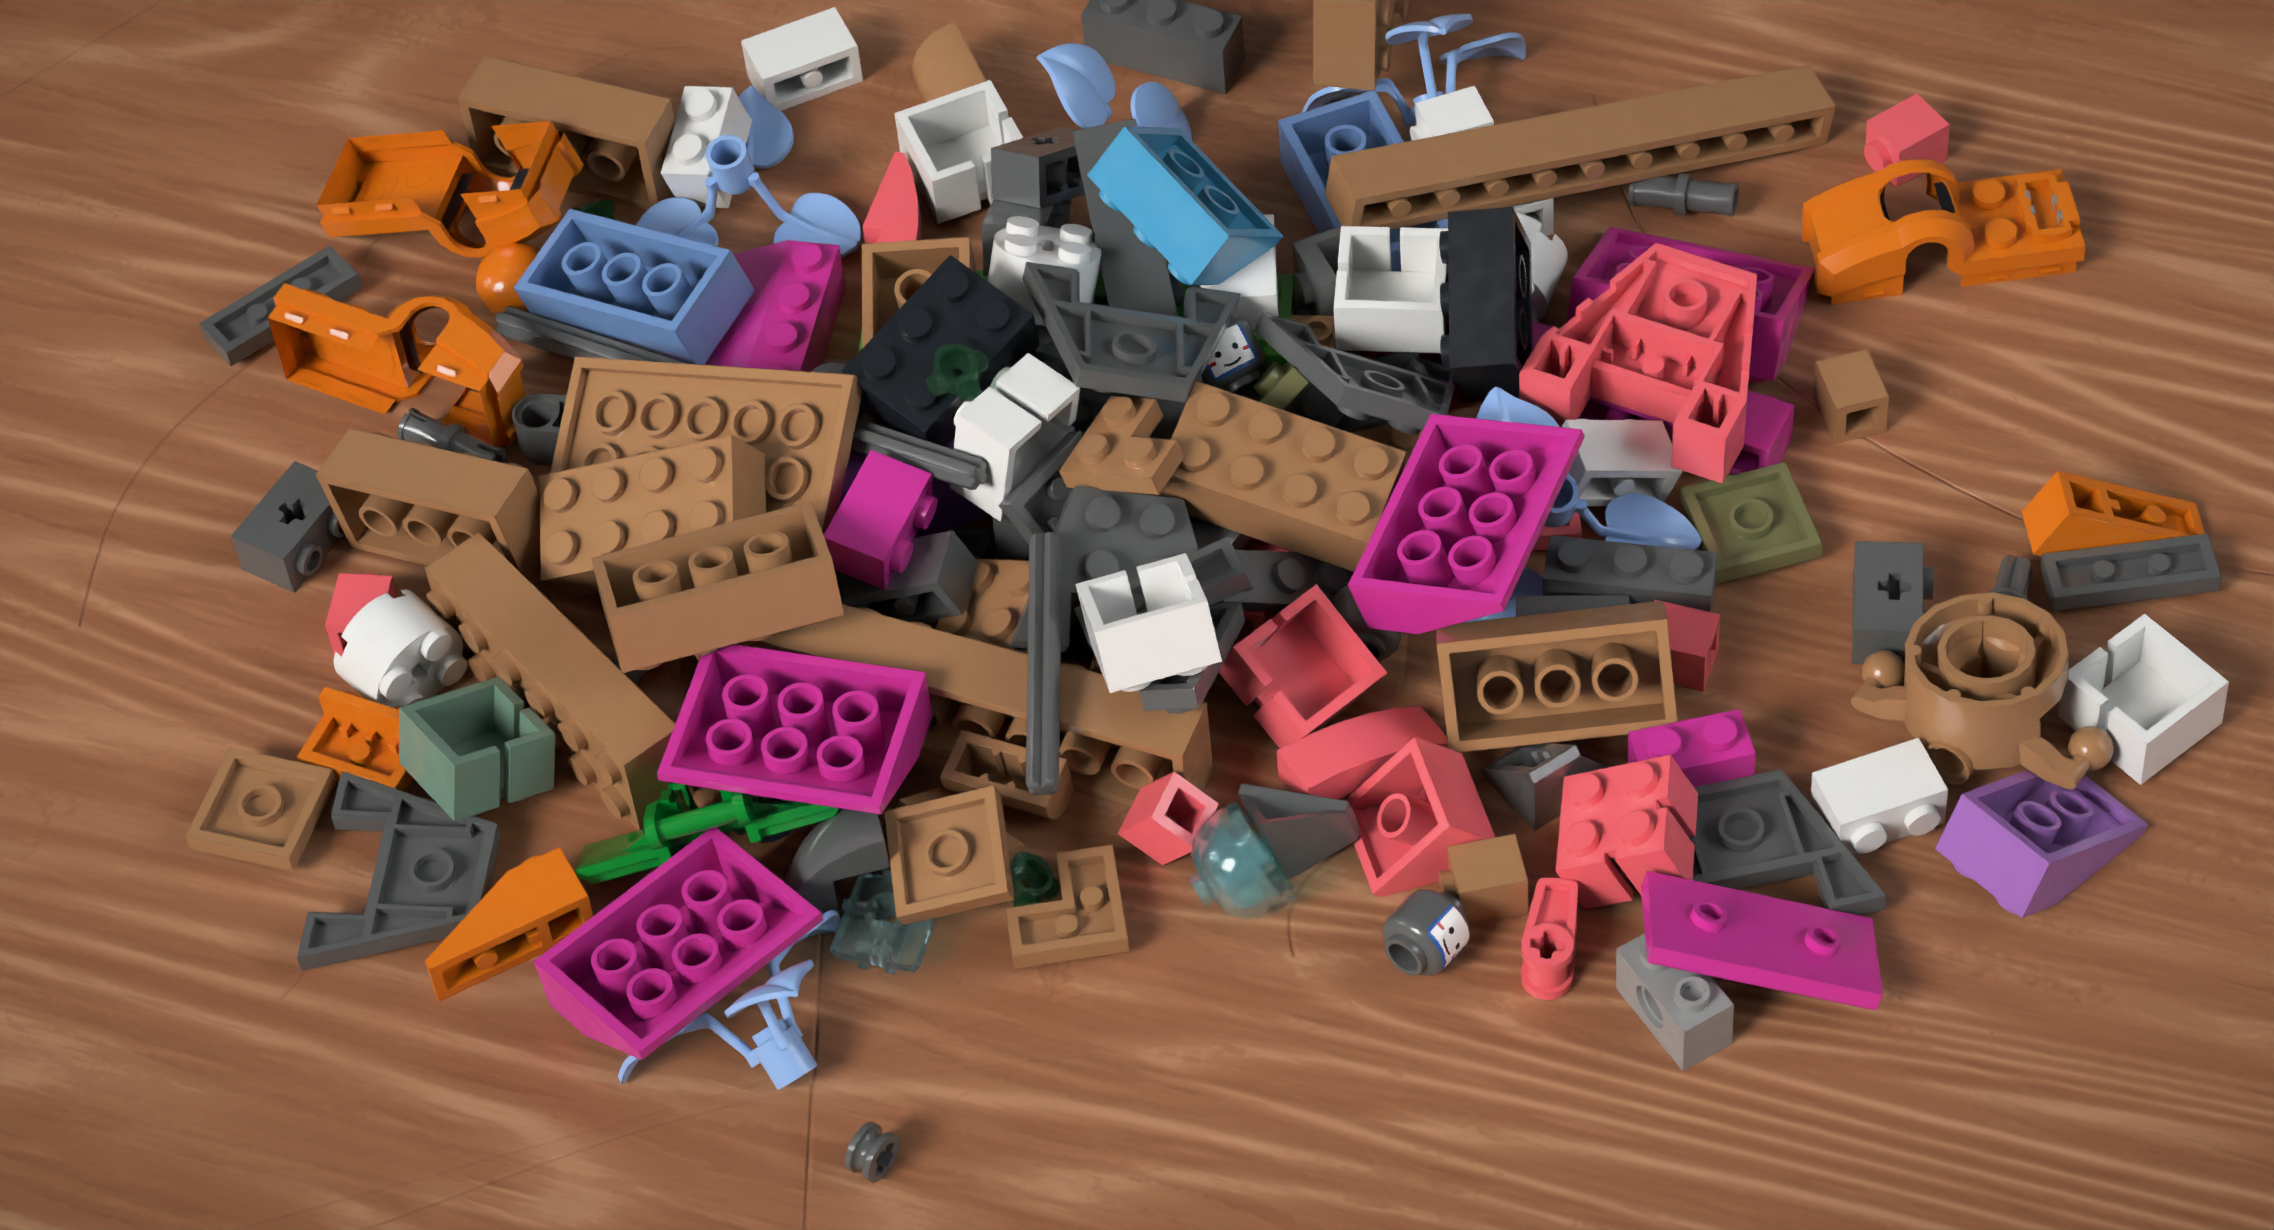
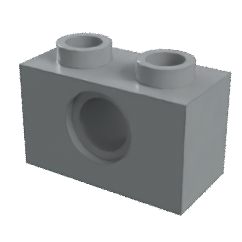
M1645 933L1616 949V989L1682 1071L1732 1045L1734 1004L1711 976L1648 963Z

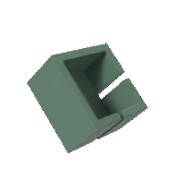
M498 676L399 707V763L452 820L457 821L500 807L501 798L512 803L554 789L555 733L531 708L524 709V701Z

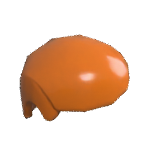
M523 242L499 245L494 247L481 260L476 275V290L481 301L492 313H503L506 307L509 306L529 312L515 291L514 286L540 251L536 246Z

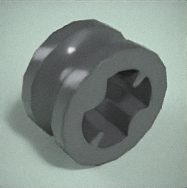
M873 1121L867 1122L857 1131L847 1148L844 1160L845 1167L854 1173L862 1170L865 1179L872 1183L878 1182L888 1173L897 1158L901 1144L900 1137L891 1131L883 1134L880 1125Z

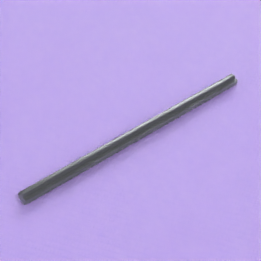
M510 306L506 307L503 313L498 312L495 316V321L498 323L496 332L502 337L572 360L575 357L687 364ZM858 418L856 420L850 451L868 456L870 450L932 473L933 478L969 490H976L980 484H985L988 475L985 473L987 463L982 458Z

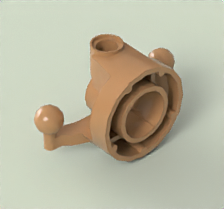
M1994 592L1965 594L1934 605L1916 620L1905 642V664L1902 658L1891 650L1873 652L1865 658L1861 669L1864 682L1851 698L1852 706L1860 712L1879 719L1905 721L1906 728L1913 738L1919 737L1942 780L1953 785L1966 782L1975 769L2011 768L2022 765L2043 780L2072 790L2076 788L2088 770L2096 771L2107 765L2114 752L2113 742L2109 734L2098 726H2085L2079 728L2071 735L2067 746L2071 759L2064 757L2051 743L2041 737L2040 718L2060 701L2068 681L2069 652L2065 631L2052 615L2024 598Z

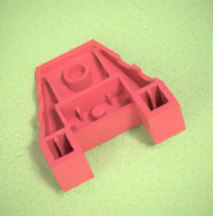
M1655 243L1610 280V288L1593 301L1587 298L1576 307V314L1560 329L1553 326L1540 337L1519 373V399L1546 411L1557 422L1559 427H1562L1565 420L1578 419L1590 397L1673 423L1671 467L1723 484L1744 447L1757 274Z

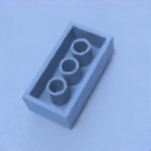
M1369 91L1278 120L1280 163L1318 233L1342 226L1325 196L1331 156L1404 142L1376 91ZM1443 219L1403 228L1448 229V220ZM1400 228L1390 230L1391 271H1401Z
M573 209L567 211L514 286L515 291L532 314L687 364L704 365L755 291L729 249Z

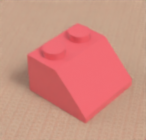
M1413 737L1344 800L1349 802L1361 827L1359 838L1353 843L1372 894L1375 896L1384 897L1439 882L1438 872L1447 870V846L1495 838L1463 754L1417 737Z

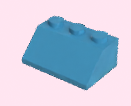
M1124 126L1087 175L1100 189L1099 196L1102 201L1113 210L1123 213L1135 226L1133 231L1137 238L1147 246L1157 249L1169 261L1168 269L1173 276L1189 286L1221 284L1276 246L1283 238V235L1180 128Z

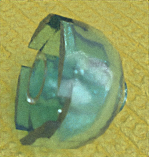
M1234 800L1208 818L1194 836L1191 857L1197 872L1188 877V880L1205 907L1216 902L1229 916L1243 920L1263 918L1296 900L1297 897L1292 892L1293 889L1264 840L1258 836L1255 830H1251L1249 824L1252 822L1238 802Z

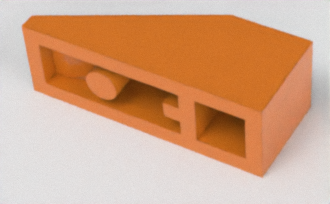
M2058 470L2021 511L2033 555L2042 556L2045 553L2205 534L2196 503Z
M560 847L543 855L533 856L521 865L508 870L425 960L432 987L439 1002L545 953L593 917L588 895Z

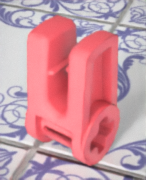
M1543 877L1537 881L1521 940V954L1523 958L1521 968L1522 985L1527 993L1537 999L1555 1000L1563 997L1571 990L1574 983L1578 923V884L1573 880Z

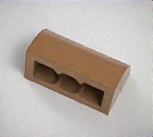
M956 21L933 32L921 44L915 54L912 66L913 78L925 102L986 81Z
M965 730L960 731L940 776L943 787L957 793L994 785L1001 793L1003 806L1052 820L1058 819L1065 812L1075 794L1067 759L1059 757V789L1052 795H1033L1028 791L1026 785L1025 747Z

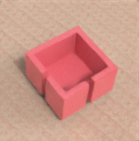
M1317 584L1281 610L1273 619H1269L1232 647L1219 670L1220 675L1245 706H1248L1253 701L1258 704L1260 709L1253 716L1279 749L1319 730L1366 694L1387 674Z
M1671 755L1564 777L1556 873L1562 879L1577 882L1578 902L1584 910L1633 900L1632 888L1612 863L1611 858H1615V861L1641 896V885L1647 871L1693 880L1695 845L1689 837L1696 836L1698 793Z

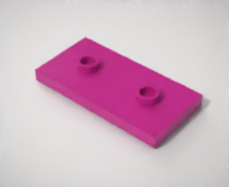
M1646 872L1641 885L1648 963L1877 1010L1883 996L1872 918L1661 873Z

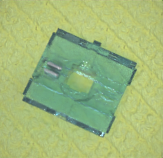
M883 869V875L871 873L858 875L849 899L843 900V916L831 944L830 953L837 959L857 962V967L862 969H868L869 965L885 968V973L896 974L897 970L914 973L921 966L938 918L903 925L898 919H896L895 923L886 922L887 916L896 917L891 870Z

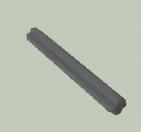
M1037 532L1029 539L1026 785L1028 791L1037 796L1042 794L1052 795L1059 789L1062 544L1060 537L1054 532Z

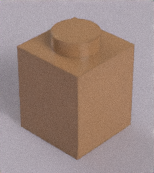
M1868 349L1848 354H1836L1827 359L1815 361L1813 397L1834 444L1887 431L1889 395Z
M1515 834L1447 846V870L1438 872L1441 892L1453 895L1460 901L1465 909V917L1469 925L1528 914V878Z

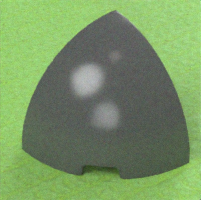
M839 808L833 818L820 821L797 849L789 866L785 883L821 913L835 910L840 916L833 881L890 868L878 814Z

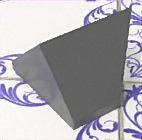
M1241 784L1238 795L1251 821L1287 880L1359 838L1361 827L1348 801Z

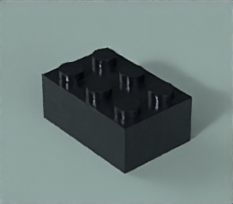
M1513 207L1448 212V231H1441L1439 236L1441 261L1443 264H1448L1449 280L1448 283H1441L1440 285L1441 311L1443 316L1449 315V334L1441 335L1440 340L1443 367L1450 368L1453 384L1460 385L1469 402L1484 401L1494 387L1501 388L1519 399V373L1533 351L1531 242Z
M949 255L844 367L842 374L855 375L859 378L857 383L862 389L859 408L886 428L946 447L955 438L956 426L954 425V417L963 402L970 397L977 398L990 387L993 379L1004 367L1011 368L1027 353L1032 354L1040 346L1034 314L952 255Z

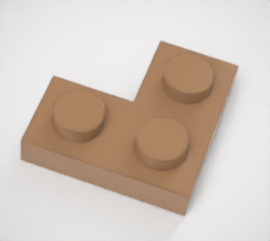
M1110 396L1059 470L1066 487L1082 486L1098 488L1104 491L1159 495L1185 456L1177 440L1149 438L1164 416L1157 400Z
M1113 844L1056 853L1062 900L1005 908L1014 969L1130 952Z

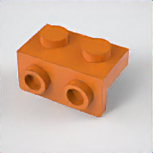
M324 687L318 696L324 714L297 755L298 761L333 769L335 779L338 782L341 772L344 771L405 792L413 777L399 763V707L401 706L392 708L370 701L354 691L342 692Z

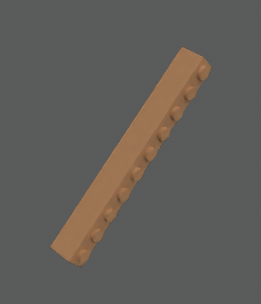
M1810 65L1334 155L1331 156L1325 196L1342 226L1390 227V230L1398 229L1400 227L1448 219V212L1509 207L1825 145L1836 105Z

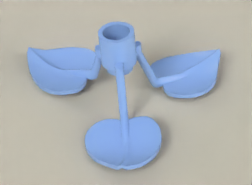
M1451 14L1433 18L1428 22H1412L1396 27L1386 33V42L1390 45L1418 39L1427 94L1413 98L1415 108H1409L1390 78L1378 79L1375 88L1376 92H1386L1391 96L1403 115L1405 126L1416 125L1415 103L1444 95L1443 91L1436 90L1428 37L1445 35L1446 33L1468 27L1473 22L1471 14ZM1515 32L1496 34L1478 39L1440 55V64L1447 65L1446 94L1456 91L1457 64L1461 61L1491 56H1509L1524 61L1526 45L1523 36ZM1327 86L1310 96L1302 112L1321 107L1342 97L1366 93L1370 90Z
M1076 43L1058 45L1037 56V59L1049 73L1057 95L1070 118L1083 129L1104 125L1112 116V110L1107 103L1113 99L1116 86L1110 68L1103 57L1091 47ZM1150 81L1139 85L1134 90L1130 107L1132 118L1136 119L1137 127L1180 128L1192 140L1188 119L1183 110L1179 108L1178 100L1169 89L1160 83Z
M749 86L738 97L752 120L746 145L741 138L735 135H723L714 139L706 149V160L713 176L705 181L708 189L705 210L701 212L698 204L690 199L671 197L653 205L644 213L636 225L718 246V234L707 223L715 215L717 191L721 189L724 192L736 195L744 193L751 186L755 188L775 216L784 222L774 234V243L794 240L839 245L841 258L854 252L862 242V231L857 218L837 198L822 193L804 194L795 201L790 214L779 205L762 183L759 174L755 172V168L768 169L779 164L791 151L794 143V133L787 117L768 102L753 86Z
M1494 387L1489 392L1476 419L1559 427L1557 422L1546 411L1536 405L1518 399L1498 387ZM1567 474L1544 526L1559 527L1569 522L1574 513H1578L1596 535L1606 537L1604 541L1697 550L1702 541L1695 527L1680 512L1663 501L1644 494H1624L1612 499L1605 511L1606 526L1601 525L1587 508V501L1578 499V485L1569 474ZM1524 567L1504 611L1466 622L1516 617V596H1543V577L1538 572Z
M835 910L822 913L824 919L822 922L767 963L771 978L766 984L750 990L724 1012L729 1019L746 1007L757 1003L768 1027L752 1036L757 1045L755 1049H752L712 1015L705 1012L670 1039L677 1035L703 1028L711 1029L741 1053L751 1068L761 1063L777 1090L818 1066L801 1039L803 1034L796 1024L788 998L798 997L802 978L815 964L810 959L781 972L779 964L792 946L800 940L823 933H841V919ZM769 1000H778L783 1019H777L769 1004ZM628 1055L618 1074V1079L622 1085H624L632 1069L640 1059Z

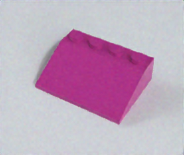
M1609 227L1573 276L1566 323L1575 316L1576 307L1587 298L1593 301L1610 288V280L1655 243L1757 274L1749 382L1761 383L1767 380L1774 381L1785 364L1814 280L1816 268Z
M786 240L733 254L755 291L704 365L811 372L817 366L823 364L846 289L839 245Z
M1430 414L1348 583V587L1367 627L1421 634L1504 611L1585 438L1582 429Z
M736 644L718 648L714 652L700 657L657 772L658 780L882 814L918 760L933 716L926 672Z
M715 827L705 831L533 962L549 1004L583 1035L643 1060L824 919L822 913Z

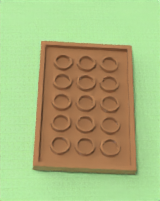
M575 357L550 473L732 435L765 454L766 513L811 501L824 535L840 505L862 396V389L857 383L859 378L850 374Z

